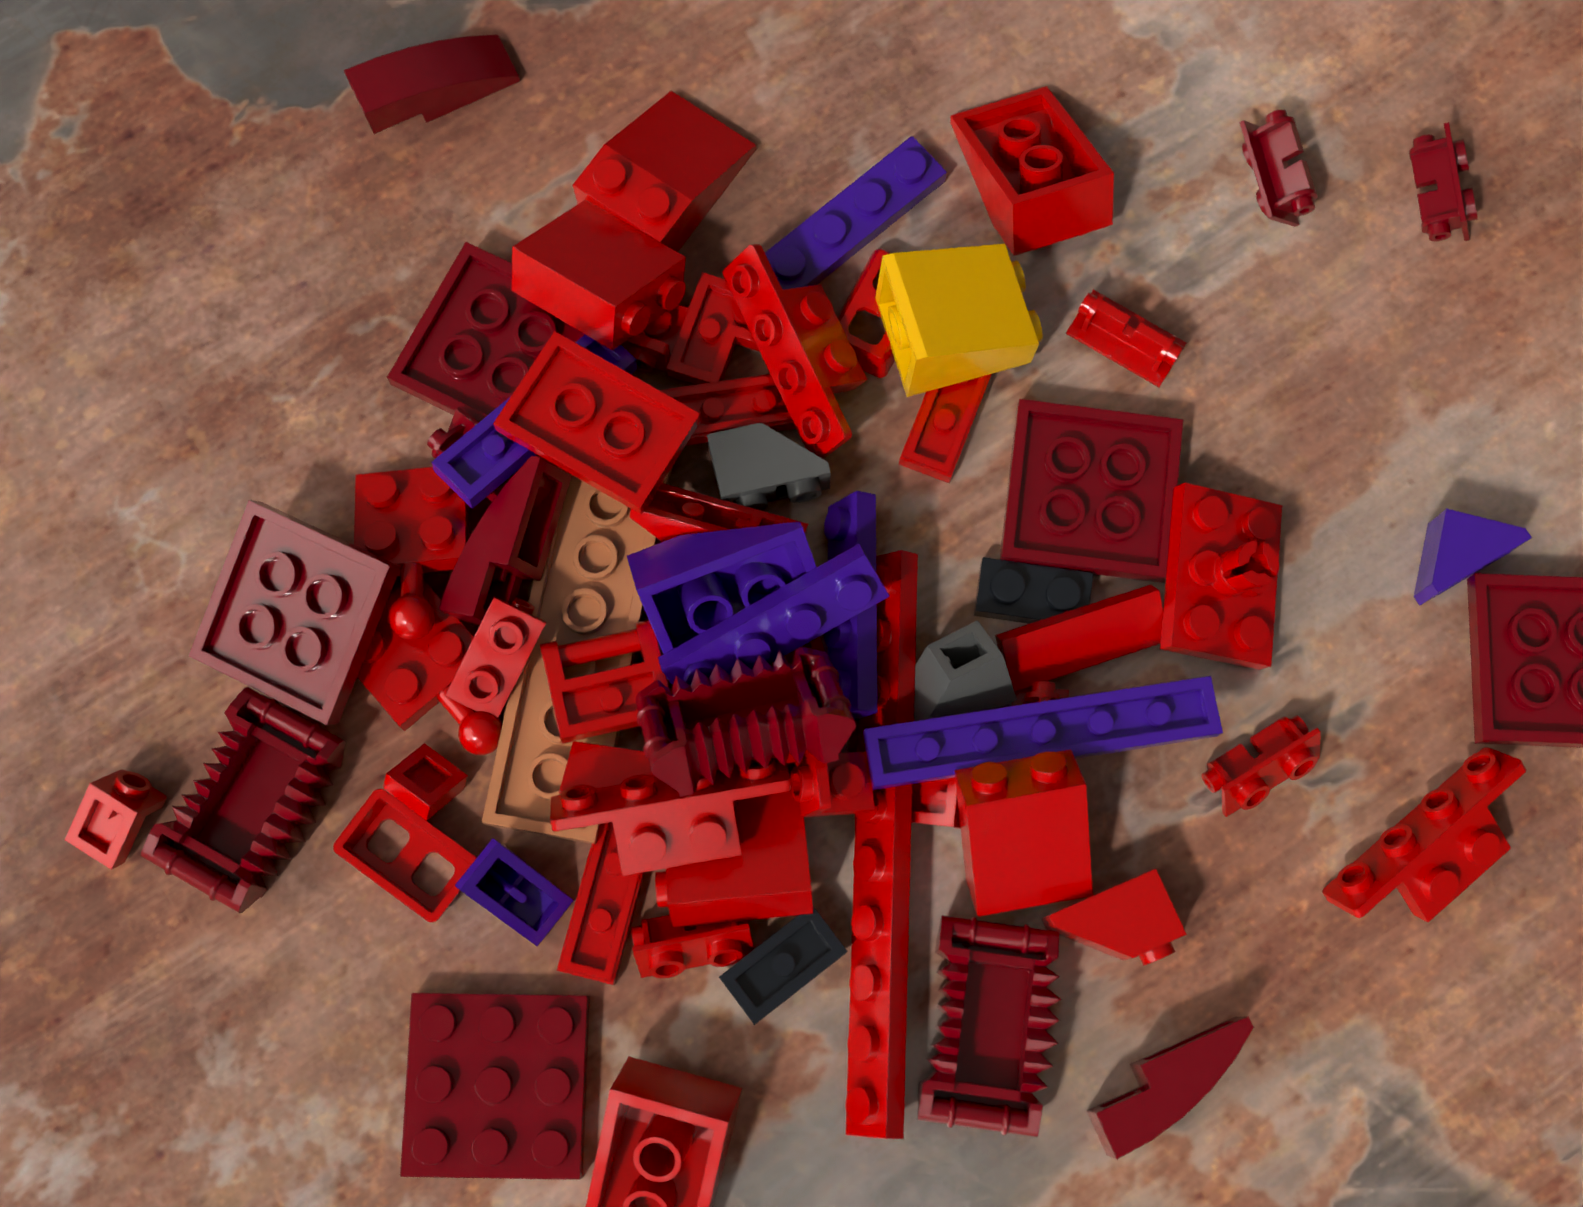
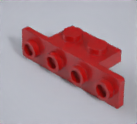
M760 244L749 245L723 270V276L806 449L824 459L852 437V431L834 394L855 390L867 380V377L822 285L783 290Z
M1484 747L1476 754L1467 758L1462 767L1437 789L1425 795L1420 804L1395 826L1387 829L1377 842L1353 863L1345 866L1338 873L1337 877L1323 888L1322 893L1327 901L1356 918H1362L1397 888L1413 915L1429 923L1511 849L1487 806L1526 772L1523 762L1518 758L1489 747Z
M772 757L767 769L753 758L747 774L735 764L730 778L717 768L713 785L701 774L695 793L679 797L677 790L659 778L645 774L631 776L623 780L619 785L595 788L592 785H577L565 789L560 795L551 797L550 822L552 831L613 822L623 876L740 856L741 849L733 801L790 791L792 789L787 764L784 766L777 758Z

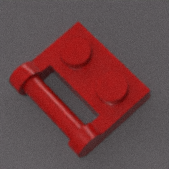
M649 620L635 623L636 629L558 646L557 640L540 644L562 744L638 727V709L635 702L637 694L656 680H660L669 689L666 676L661 670L658 659L661 656L658 641ZM641 651L644 661L642 663L565 680L563 671L565 667Z

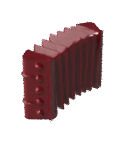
M801 647L796 649L791 664L779 651L773 667L759 655L752 670L738 658L730 674L718 664L715 665L709 678L696 668L691 685L676 676L672 691L660 680H656L641 690L635 699L638 709L637 722L642 728L645 740L644 754L649 759L652 774L677 790L679 797L695 793L701 774L713 785L717 768L730 778L736 763L747 774L753 758L765 769H767L773 755L785 766L789 753L800 765L806 750L822 763L839 760L838 754L850 738L856 723L850 711V700L844 696L838 681V670L833 667L829 655L825 651Z
M245 687L224 712L233 731L218 732L226 746L211 748L220 763H203L210 778L193 780L198 794H181L187 806H172L177 820L154 824L141 852V857L165 870L168 876H176L209 895L211 901L217 900L238 913H243L255 901L264 896L267 887L261 875L279 876L272 860H292L285 843L306 842L299 825L316 823L310 807L326 805L317 789L333 785L325 771L341 769L346 744L345 740L322 728L320 723H313L302 718L299 714L279 704L277 700L261 695L250 687Z
M941 915L935 953L940 955L948 965L937 971V973L949 982L938 989V991L949 1000L936 1007L948 1018L935 1026L942 1038L930 1044L938 1053L926 1059L935 1071L919 1081L917 1120L947 1124L949 1128L955 1125L1001 1132L1003 1136L1011 1133L1038 1137L1043 1105L1033 1093L1049 1087L1037 1074L1054 1067L1042 1052L1059 1044L1046 1030L1060 1021L1049 1007L1062 999L1047 988L1060 976L1046 967L1059 957V931L1032 928L1028 924L1017 926L977 920L974 916L971 919Z

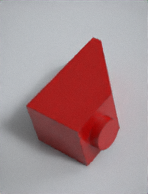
M1156 869L1041 919L1046 930L1059 931V935L1120 960H1128L1139 956L1143 966L1175 953L1176 951L1171 941L1187 935Z

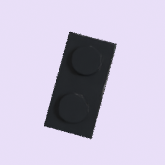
M982 557L974 616L1030 624L1089 605L1093 573Z
M813 906V914L796 916L720 975L719 978L752 1023L756 1025L848 951Z

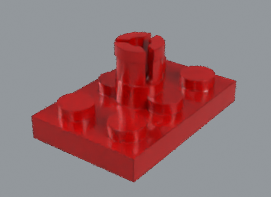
M554 331L493 425L500 434L642 515L700 424L701 415Z
M1186 482L1174 487L1160 650L1257 670L1272 666L1283 505Z

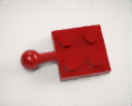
M433 467L356 474L354 545L400 566L397 575H401L400 598L390 608L389 624L392 630L404 639L415 640L422 638L430 632L435 622L434 609L431 603L424 598V573L454 569L470 537V507L434 472Z
M425 581L424 598L431 603L434 609V625L427 635L419 639L408 640L398 636L392 630L388 617L392 604L400 598V588H398L387 600L358 673V679L404 731L440 702L459 724L458 737L465 750L475 755H487L494 752L499 743L502 729L501 720L487 712H477L445 696L474 637L458 618L438 610L441 599Z

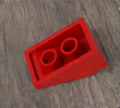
M1047 86L950 115L951 126L990 220L1013 256L1113 225L1114 172Z
M670 91L602 146L573 183L577 204L586 200L678 252L756 151V144L678 94Z
M628 1056L609 1091L586 1207H713L731 1142L743 1088Z

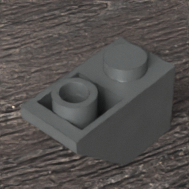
M763 423L707 434L709 452L721 500L763 511L768 507L769 502L789 498L791 503H803L820 497L822 490L830 489L831 472L827 461Z
M978 620L927 645L915 665L914 721L1002 708L1017 700L1004 657Z

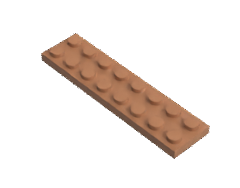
M672 468L662 483L669 485ZM568 473L572 478L541 581L533 580L529 603L535 607L532 615L547 623L507 701L481 823L493 827L596 844L600 824L552 831L550 801L551 797L560 795L559 789L573 741L561 743L540 644L557 640V644L560 646L636 629L635 623L642 622L644 607L636 591L627 555L656 545L658 539L630 518L631 508ZM636 652L563 668L565 680L633 665ZM620 731L577 740V742L617 747Z

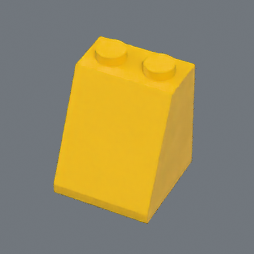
M1005 244L897 252L882 256L875 298L907 397L1032 362L1039 342L1043 339L1042 327L1036 311H1028L1022 295L1026 289L1022 267L1017 260H1010Z

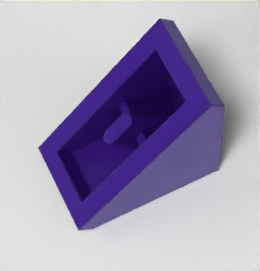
M1446 508L1427 525L1413 597L1419 606L1474 573L1511 553L1532 538L1526 528Z
M492 838L455 884L460 891L537 947L574 901L508 847Z

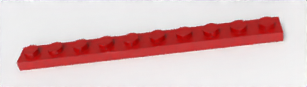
M905 550L876 556V572L890 597L877 603L878 713L859 719L857 752H866L864 729L914 721L918 554ZM912 784L873 790L875 810L856 814L851 976L849 980L850 1008L847 1042L848 1071L845 1104L846 1135L904 1139Z

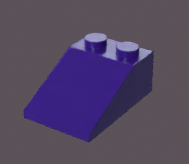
M800 521L680 535L627 555L636 591L663 654L817 568Z

